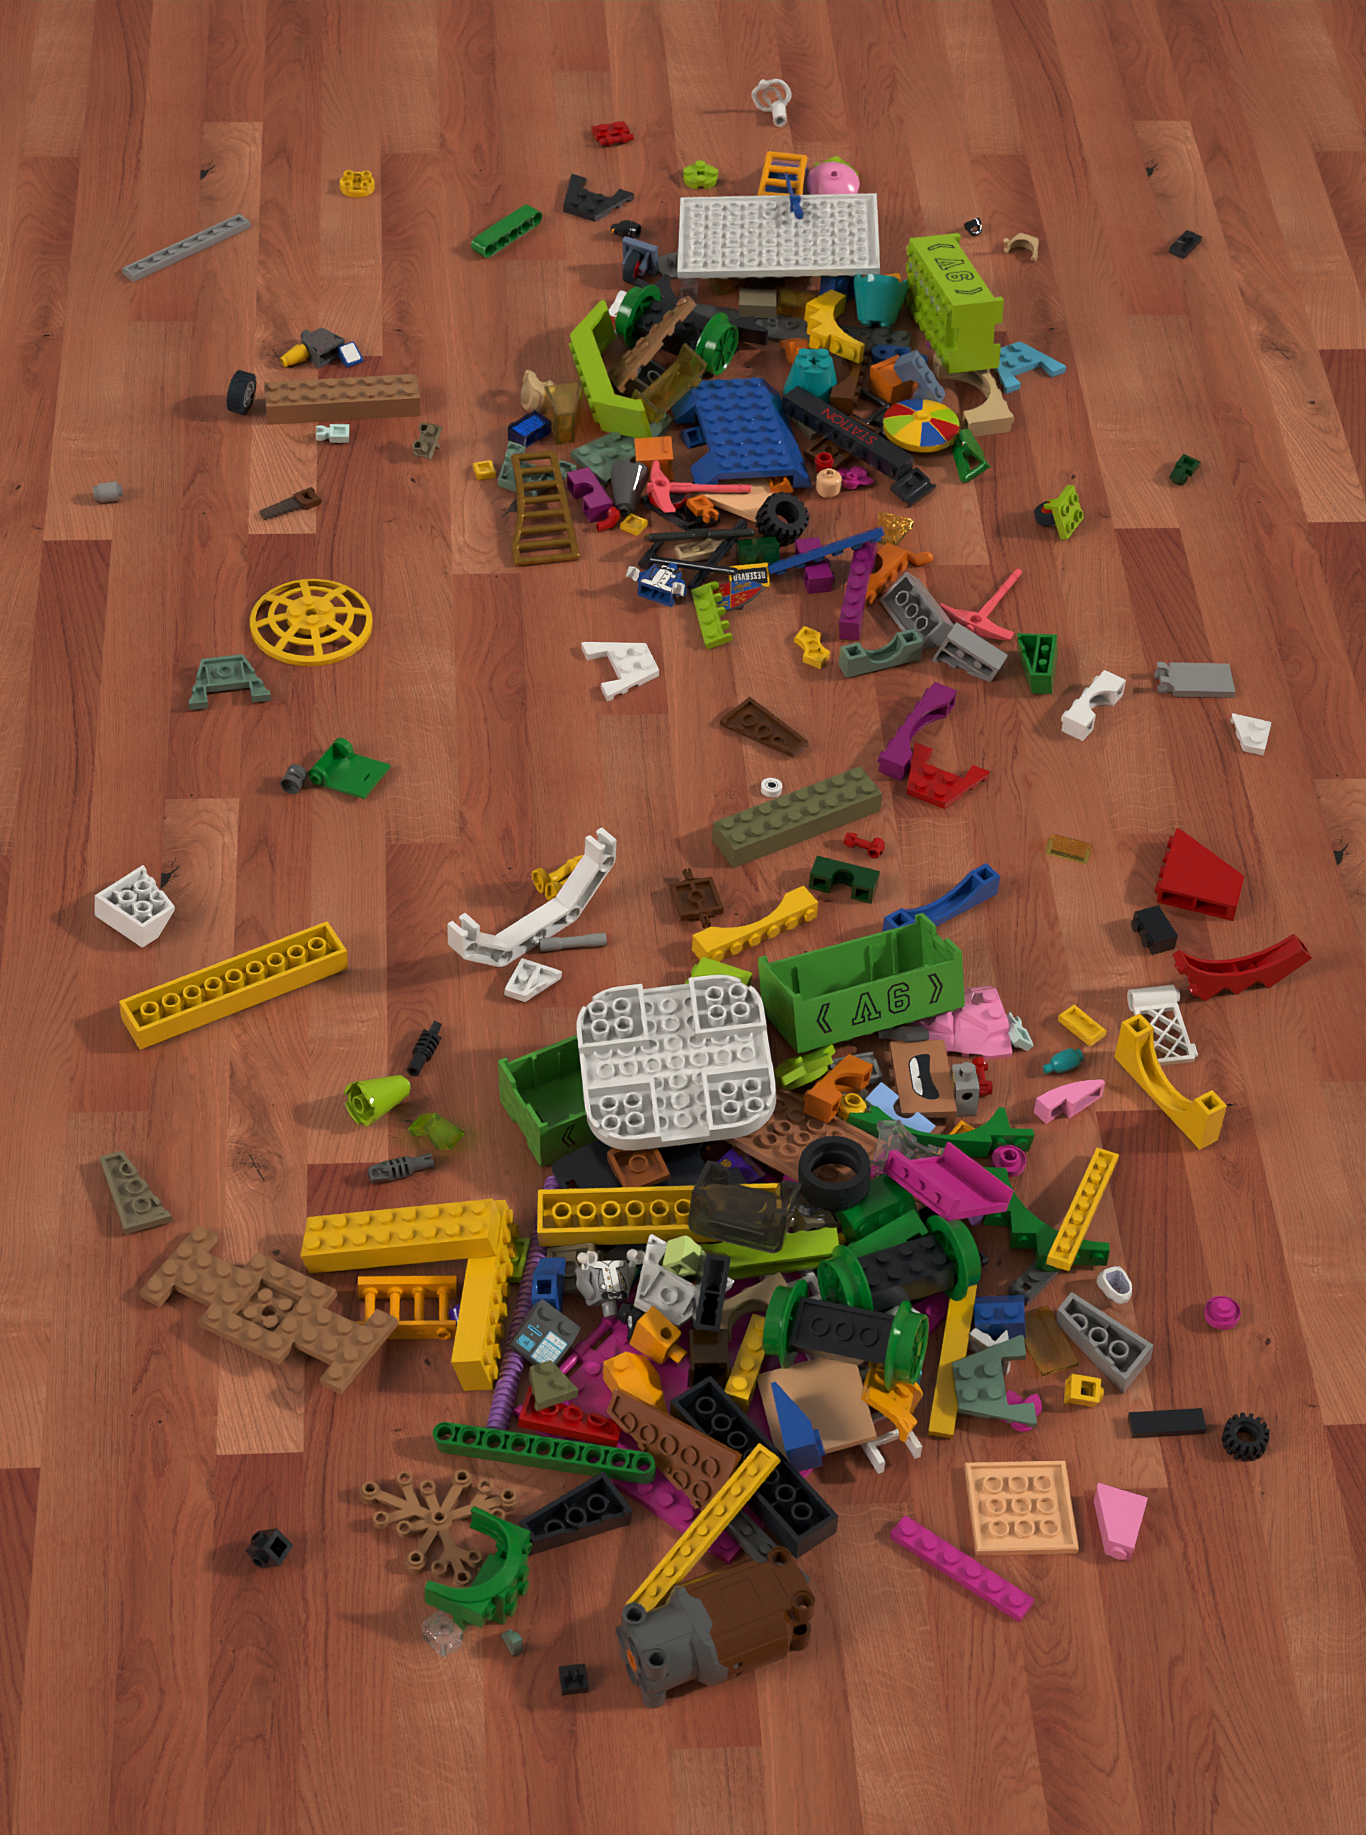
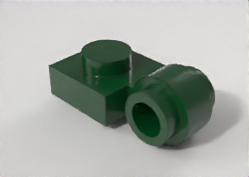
M1183 454L1176 462L1169 479L1177 485H1184L1188 476L1192 477L1199 468L1201 461Z

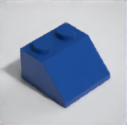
M1024 1295L975 1297V1328L982 1333L988 1334L992 1340H997L1006 1330L1008 1331L1009 1339L1019 1335H1023L1024 1339H1026Z

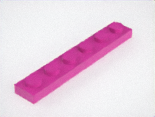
M906 1515L890 1532V1539L1014 1620L1020 1622L1032 1607L1034 1598Z

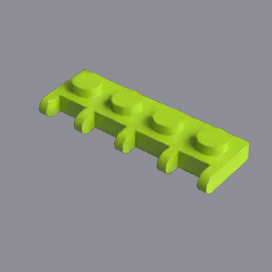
M717 581L691 590L704 643L708 650L733 640L731 633L724 634L723 631L730 627L729 621L724 620L721 622L720 616L726 613L725 607L717 608L716 605L717 602L722 600L720 593H713V590L719 588Z

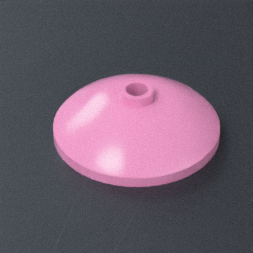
M825 162L817 165L810 171L807 178V189L810 195L857 194L859 191V178L855 171L845 164Z

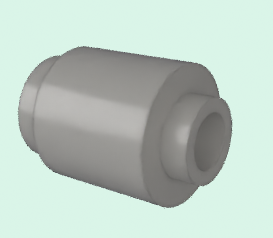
M117 481L99 483L98 486H93L96 502L120 501V497L123 496L122 485H118Z

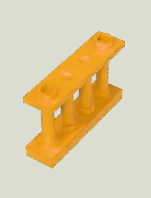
M358 1276V1299H365V1321H356V1323L363 1326L374 1313L375 1299H390V1315L397 1318L398 1325L387 1339H455L456 1320H449V1298H457L456 1276ZM400 1298H415L414 1321H399ZM424 1298H439V1320L424 1321Z

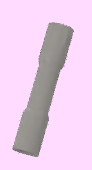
M606 933L539 939L540 952L576 947L607 946Z

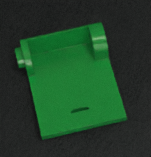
M339 737L312 766L308 775L311 782L315 785L365 799L391 766L390 764L355 754L351 743Z

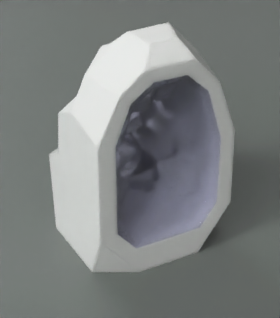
M1114 1266L1104 1269L1098 1274L1097 1284L1107 1298L1112 1299L1116 1304H1123L1129 1301L1132 1296V1283L1121 1267Z

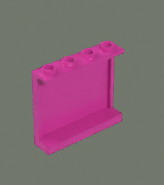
M950 1142L946 1143L943 1155L909 1160L898 1150H890L883 1169L885 1174L946 1221L1005 1212L1014 1190Z

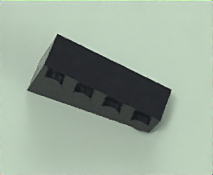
M603 1471L518 1522V1526L530 1531L532 1548L529 1554L534 1555L630 1525L633 1510Z

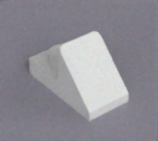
M974 1328L969 1334L967 1348L974 1353H978L1009 1340L1008 1331L1006 1330L994 1341L988 1334ZM1011 1361L1001 1362L1002 1371L1005 1375L1009 1373Z

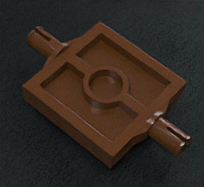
M688 868V872L687 869H684L682 873L685 880L670 884V892L680 920L700 919L702 927L706 928L707 926L709 928L711 922L708 917L724 913V907L712 877L694 878L690 868Z

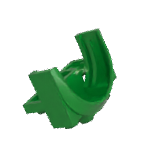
M473 1506L470 1510L472 1512L470 1528L494 1539L497 1542L495 1548H498L496 1554H489L472 1585L468 1588L449 1587L429 1580L425 1586V1603L453 1615V1629L461 1633L465 1631L468 1625L471 1626L472 1624L482 1628L486 1620H493L504 1625L508 1616L512 1617L518 1605V1598L520 1595L524 1596L530 1584L527 1581L530 1568L527 1567L528 1555L532 1548L530 1531L494 1516L476 1506Z

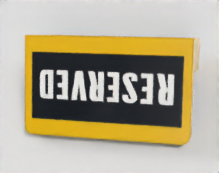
M768 563L729 566L737 568L736 576L729 575V582L751 580L762 584L764 587L770 586Z

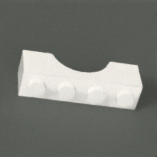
M1106 670L1100 676H1096L1093 679L1092 685L1084 689L1082 696L1079 699H1075L1071 709L1063 713L1061 731L1084 741L1094 727L1096 714L1091 709L1100 705L1114 706L1123 695L1126 680Z

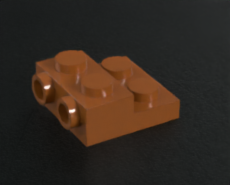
M613 1147L607 1152V1161L622 1188L650 1187L670 1179V1173L658 1148L622 1150Z

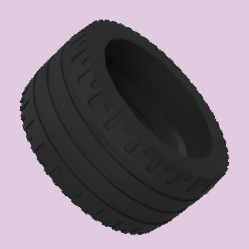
M825 1136L812 1141V1143H809L804 1148L798 1165V1183L801 1194L810 1204L826 1211H844L862 1202L863 1198L867 1195L870 1186L871 1164L866 1150L859 1143L843 1136ZM841 1164L851 1168L857 1175L846 1182L827 1183L818 1179L812 1172L822 1165Z

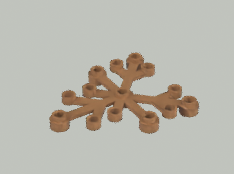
M463 1469L453 1474L452 1487L441 1507L435 1496L434 1482L425 1480L420 1484V1494L425 1498L429 1510L420 1506L412 1486V1474L408 1471H401L397 1475V1485L402 1488L406 1500L380 1490L379 1485L372 1481L365 1482L360 1487V1499L364 1504L373 1505L379 1501L399 1509L388 1514L385 1511L376 1512L373 1516V1524L376 1528L384 1529L390 1524L399 1522L396 1530L398 1537L402 1539L427 1530L416 1551H412L406 1556V1570L409 1573L418 1575L425 1571V1555L437 1534H439L445 1550L440 1559L432 1564L431 1572L433 1577L437 1579L444 1578L447 1575V1568L451 1564L454 1572L452 1578V1586L454 1588H468L472 1585L473 1576L470 1572L464 1570L461 1561L466 1562L470 1567H479L482 1564V1553L477 1549L467 1551L455 1546L449 1531L452 1522L472 1516L470 1510L473 1506L494 1516H501V1519L505 1520L504 1511L512 1512L519 1504L518 1493L511 1488H506L497 1497L486 1500L493 1492V1483L489 1479H482L478 1482V1492L471 1504L452 1510L460 1494L466 1493L472 1488V1475ZM402 1478H408V1479H409V1480L406 1481V1482L401 1481ZM488 1486L489 1489L483 1490L481 1487ZM426 1487L432 1488L430 1491L424 1490ZM415 1516L423 1519L413 1523L406 1521V1519ZM384 1518L385 1521L378 1522L377 1519ZM436 1518H443V1520H441V1521H437V1520H435V1519H436ZM405 1527V1528H408L409 1530L403 1532V1531H401L400 1529ZM473 1556H476V1557H478L479 1559L476 1560V1561H473V1560H471L470 1558L473 1557ZM413 1559H420L418 1562L412 1561ZM438 1567H441V1568H443L444 1570L441 1571V1572H438V1571H436L435 1569L438 1568ZM460 1578H466L467 1580H466V1581H460V1580H458V1579H460Z

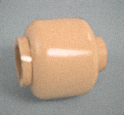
M830 468L820 471L817 474V492L825 498H832L838 495L842 480L840 473Z

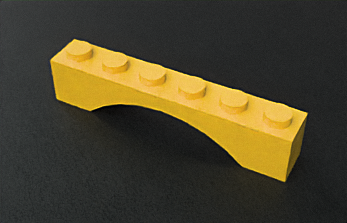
M803 885L785 893L782 902L776 910L758 922L733 928L709 927L694 934L692 937V951L700 960L703 956L720 962L751 946H756L762 941L791 930L804 922L813 920L817 917L818 901Z

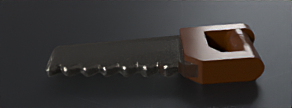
M310 487L293 494L291 498L260 510V515L264 520L272 519V517L282 516L284 513L288 514L294 510L311 509L320 505L322 500L316 495L315 490Z

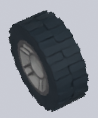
M237 370L234 373L229 384L226 399L229 411L242 415L248 413L256 392L257 380L255 374Z

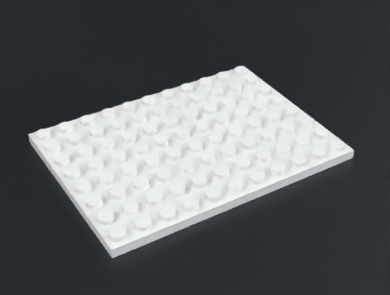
M877 193L800 195V205L804 213L803 218L800 220L795 217L794 212L790 211V195L682 197L680 199L678 278L687 280L691 278H781L783 276L818 277L825 275L835 277L838 275L880 274Z

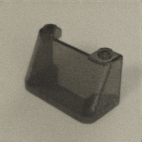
M708 1160L692 1191L688 1218L690 1230L701 1236L768 1253L779 1252L783 1247L800 1196L801 1184L792 1181H782L777 1185L775 1193L731 1183L729 1182L730 1174L727 1167Z

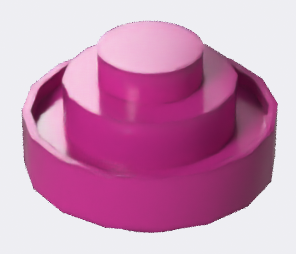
M1000 1146L992 1154L991 1165L992 1167L1006 1168L1008 1177H1016L1025 1169L1026 1156L1021 1149L1015 1146Z
M1226 1296L1212 1297L1207 1301L1204 1309V1317L1208 1324L1219 1330L1234 1328L1238 1324L1241 1315L1237 1302Z

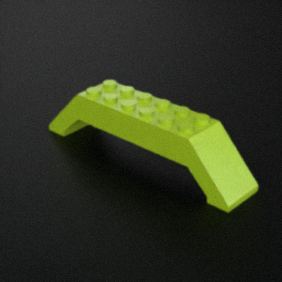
M605 299L601 300L571 332L570 338L572 342L568 343L595 424L599 423L601 431L618 432L621 435L634 438L653 437L642 400H634L614 394L601 354L617 338Z

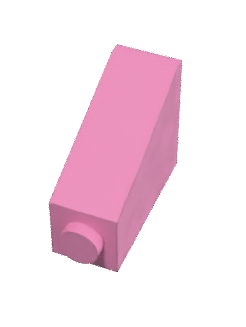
M1098 1483L1094 1505L1105 1554L1118 1560L1131 1561L1148 1498Z

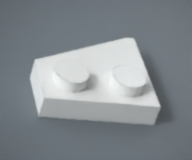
M1232 713L1231 724H1234L1236 727L1235 733L1241 741L1242 750L1264 756L1271 722Z
M522 958L504 989V995L526 1002L560 980L562 971Z

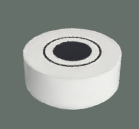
M766 778L762 781L761 793L764 796L774 798L781 794V781L776 778Z

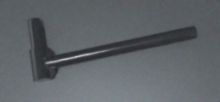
M663 541L654 542L638 562L641 569H647L653 564L668 566L670 563H675L679 568L733 576L737 574V568L657 557L656 553L662 546Z

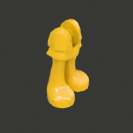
M583 855L567 860L563 866L549 874L542 868L533 870L531 874L532 880L539 893L543 894L545 892V897L548 901L554 899L567 879L559 883L558 881L571 875Z

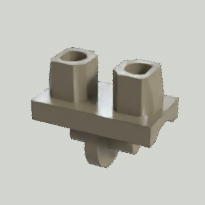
M424 422L420 423L418 429L420 432L419 439L413 443V455L431 460L435 449H440L441 445L437 442L442 427Z

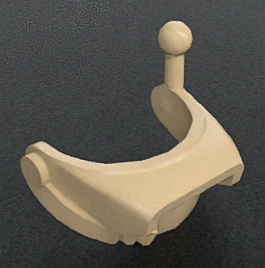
M1019 233L1010 242L1008 238L1003 239V251L1005 253H1008L1012 248L1023 247L1033 252L1031 262L1037 260L1038 238Z

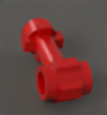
M846 833L843 844L847 845V847L854 848V846L866 849L868 856L874 859L883 854L885 842L881 838H874L870 842L857 838L858 834Z
M976 1057L972 1060V1064L976 1068L979 1096L992 1095V1081H988L985 1078V1071H988V1063H986L983 1057Z

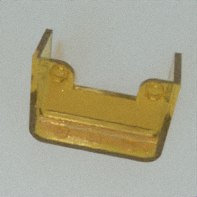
M684 343L676 361L643 393L638 389L633 392L631 399L642 400L650 425L654 423L659 424L664 418L663 414L692 387L696 388L702 382L701 377L707 363Z

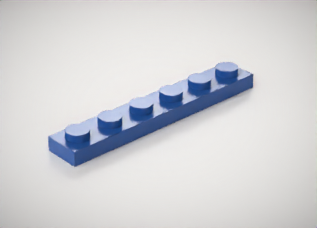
M883 526L768 565L770 574L775 573L777 576L786 573L787 568L794 566L795 569L806 566L805 562L811 560L814 563L825 559V555L832 553V556H837L844 553L843 549L851 547V550L862 547L864 542H878L882 540L881 537L885 534Z

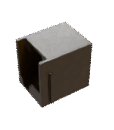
M702 1329L689 1330L687 1387L691 1388L711 1376L725 1390L731 1374L727 1329H719V1332Z

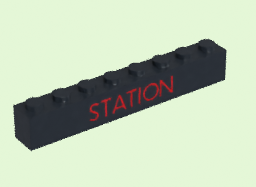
M796 386L783 395V412L894 481H898L913 470L914 457L800 386Z

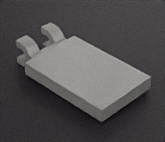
M1157 662V671H1155L1154 675L1155 679L1160 680V685L1157 686L1158 693L1173 692L1174 697L1234 698L1235 687L1229 664L1169 662V665L1164 662Z

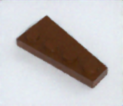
M748 697L720 719L721 726L792 758L808 747V740L751 697Z

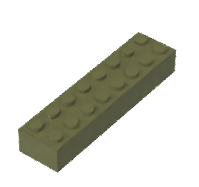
M859 766L713 822L712 841L730 865L735 868L879 812L883 793Z

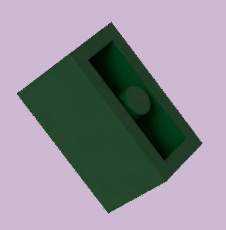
M774 536L740 539L735 542L736 560L740 565L774 563L780 560L779 542Z

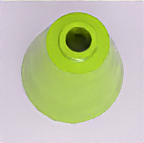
M401 1075L354 1081L346 1085L344 1095L348 1094V1101L345 1102L346 1108L357 1124H365L363 1127L370 1126L409 1095L410 1083Z

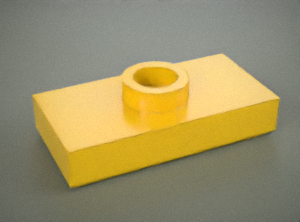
M1072 1005L1058 1016V1021L1090 1047L1106 1036L1107 1031L1076 1005Z

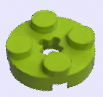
M698 160L695 164L684 168V183L693 189H698V186H704V189L712 188L717 184L718 169L706 164L705 161Z

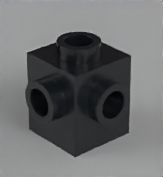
M275 1528L257 1531L251 1537V1543L245 1551L252 1558L251 1560L256 1566L268 1568L280 1566L294 1545Z

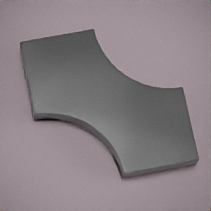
M897 1025L892 1029L874 1032L879 1039H898L905 1042L929 1039V1031L923 1026Z

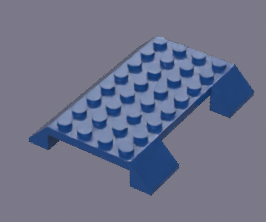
M763 378L689 381L669 397L668 402L675 424L694 423L696 410L709 450L708 453L690 467L695 484L718 485L719 479L789 476L792 488L812 486L788 416L782 411L780 394Z

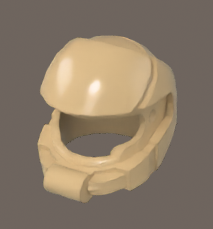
M526 370L523 377L520 402L525 410L541 414L550 409L555 403L558 395L557 388L550 379L541 382L536 377L535 372Z

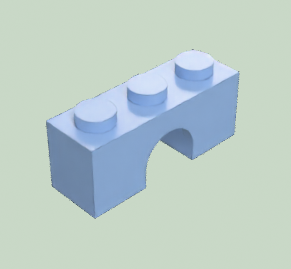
M882 1082L864 1100L867 1107L866 1113H870V1106H878L892 1119L907 1127L926 1133H932L935 1125L918 1111L911 1118L898 1116L893 1106L899 1096ZM906 1149V1150H908L909 1152H911L912 1154H914V1153L916 1152V1150Z

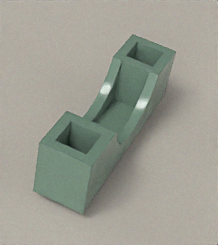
M914 628L896 633L887 645L876 650L864 649L859 642L841 646L838 665L846 678L921 660L923 640Z

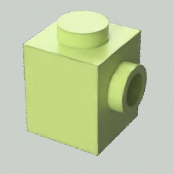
M687 1235L668 1240L662 1266L679 1277L697 1273L702 1247Z

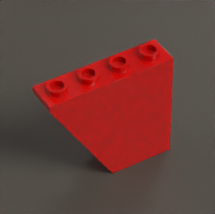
M1176 828L1174 836H1169L1167 848L1170 851L1166 850L1163 863H1166V866L1161 865L1158 878H1162V881L1157 880L1154 893L1158 894L1157 903L1233 921L1245 876L1187 833Z

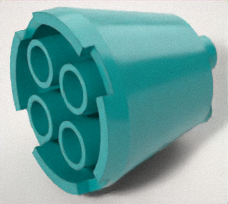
M855 274L854 291L857 318L861 322V326L871 328L872 325H879V328L886 329L894 326L908 292L909 281L903 280L899 282V279L887 275L868 274L865 277H861V274Z
M823 348L819 350L800 349L785 381L783 395L796 386H800L830 405L832 388L838 383L833 359L829 355L828 350Z

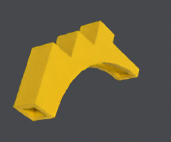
M829 290L806 303L804 320L808 322L806 334L810 335L809 348L818 350L823 348L856 363L862 362L865 344L844 333L835 322L836 318L844 313L846 295Z

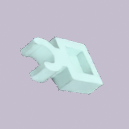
M330 424V428L321 425L316 426V440L323 441L329 439L331 443H349V424Z
M1009 1012L1006 1016L1009 1021L1008 1034L1011 1044L1016 1048L1020 1047L1029 1051L1034 1045L1027 1029L1022 1027V1021L1019 1016L1014 1018L1012 1013Z

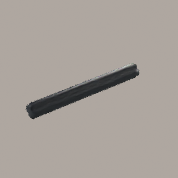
M740 519L732 529H746L748 524L743 519ZM739 537L724 538L706 561V564L718 565ZM699 571L687 586L688 590L691 591L701 586L712 572Z

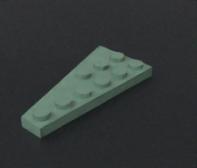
M663 409L647 416L653 437H661L674 425V419ZM612 432L572 450L571 458L582 468L589 467L592 473L596 474L598 482L606 488L611 480L610 471L614 463L625 459L630 460V463L635 461L634 437Z

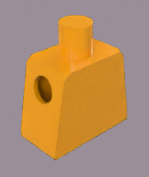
M654 1306L637 1321L630 1341L631 1346L658 1364H663L669 1357L680 1364L688 1355V1352L678 1345L682 1335L681 1331Z

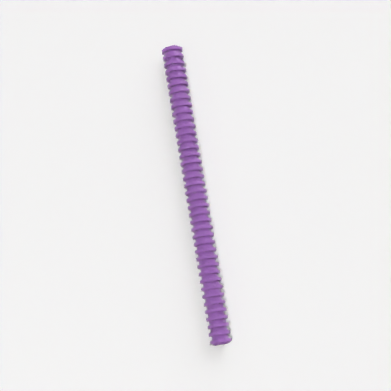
M553 1175L545 1179L543 1190L562 1188ZM537 1216L525 1263L526 1267L524 1268L523 1279L520 1283L521 1286L519 1287L518 1298L516 1299L515 1311L513 1312L512 1323L510 1324L509 1336L507 1337L506 1348L504 1349L503 1361L499 1370L500 1374L498 1375L489 1419L487 1420L486 1428L503 1431H508L525 1358L508 1345L527 1312L533 1307L531 1300L533 1274L540 1258H547V1248H551V1246L539 1247Z

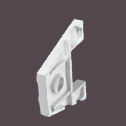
M582 642L581 649L587 661L608 657L619 679L601 683V690L607 702L613 700L615 695L619 693L623 695L628 692L629 688L635 685L640 686L659 676V668L646 643Z
M650 1234L634 1306L644 1312H647L654 1306L679 1329L692 1319L695 1285L659 1265L665 1256L667 1243ZM727 1279L726 1291L732 1287L734 1280Z

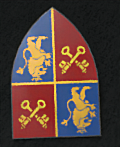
M735 580L719 584V588L713 590L714 594L720 593L722 595V600L716 603L717 608L725 607L726 612L735 609L742 610L744 605L756 598L765 587L751 580Z

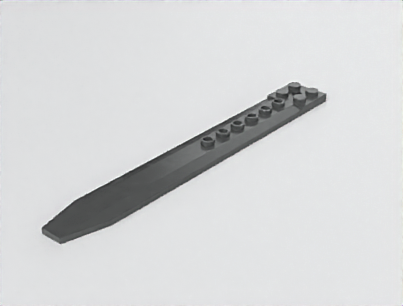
M696 303L697 305L692 310L711 318L720 312L725 313L729 319L746 318L739 317V309ZM776 315L775 318H757L755 323L768 329V341L780 342L779 340L803 338L807 339L809 347L810 335L806 334L808 322L804 319ZM837 324L850 337L868 338V346H871V353L872 349L877 345L909 347L911 332L877 327L869 329Z

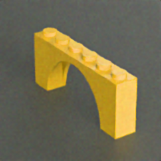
M1140 1013L1123 1021L1114 1058L1199 1150L1218 1141L1227 1105L1213 1090L1194 1099V1101L1182 1096L1168 1081L1158 1062L1154 1048V1028Z

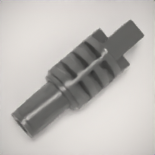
M431 1153L413 1158L406 1155L368 1167L367 1173L371 1183L390 1182L410 1177L415 1171L433 1168L434 1161Z

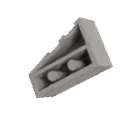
M956 622L931 661L936 663L938 661L949 664L950 668L955 669L959 667L967 670V674L991 682L1008 655Z

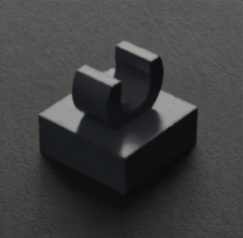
M585 1663L558 1667L562 1696L588 1693L589 1687Z

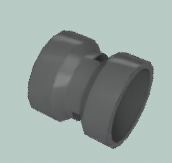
M290 765L286 775L280 781L281 788L289 794H297L308 777L307 771L300 765Z

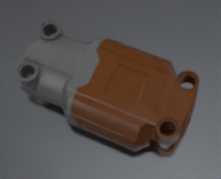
M777 1546L769 1551L766 1562L759 1564L752 1559H742L675 1585L665 1605L646 1612L643 1605L639 1603L627 1604L622 1611V1622L620 1626L616 1627V1634L620 1643V1657L625 1662L630 1680L642 1691V1701L645 1706L653 1709L659 1708L665 1703L666 1690L691 1680L708 1686H716L784 1659L789 1648L795 1651L807 1648L811 1633L809 1620L813 1617L815 1597L790 1551L785 1547ZM776 1562H780V1563H782L783 1565H777V1564H775V1563H776ZM795 1632H800V1633H802L803 1635H796V1634H794V1633H795Z

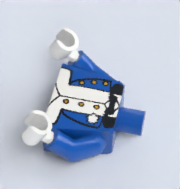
M670 563L668 566L655 564L650 569L642 572L636 567H628L626 577H630L638 582V596L673 607L677 595L684 597L687 593L685 582L681 579L682 573L675 563Z

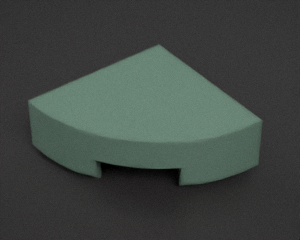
M511 1629L503 1632L501 1637L512 1656L515 1657L521 1654V1636Z

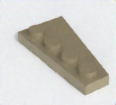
M123 1150L99 1156L100 1164L125 1235L172 1222L170 1213L163 1208L161 1201L157 1196H154L149 1189V1185L139 1176L138 1170Z

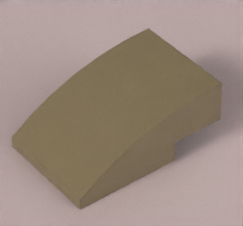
M739 288V317L775 318L776 289Z

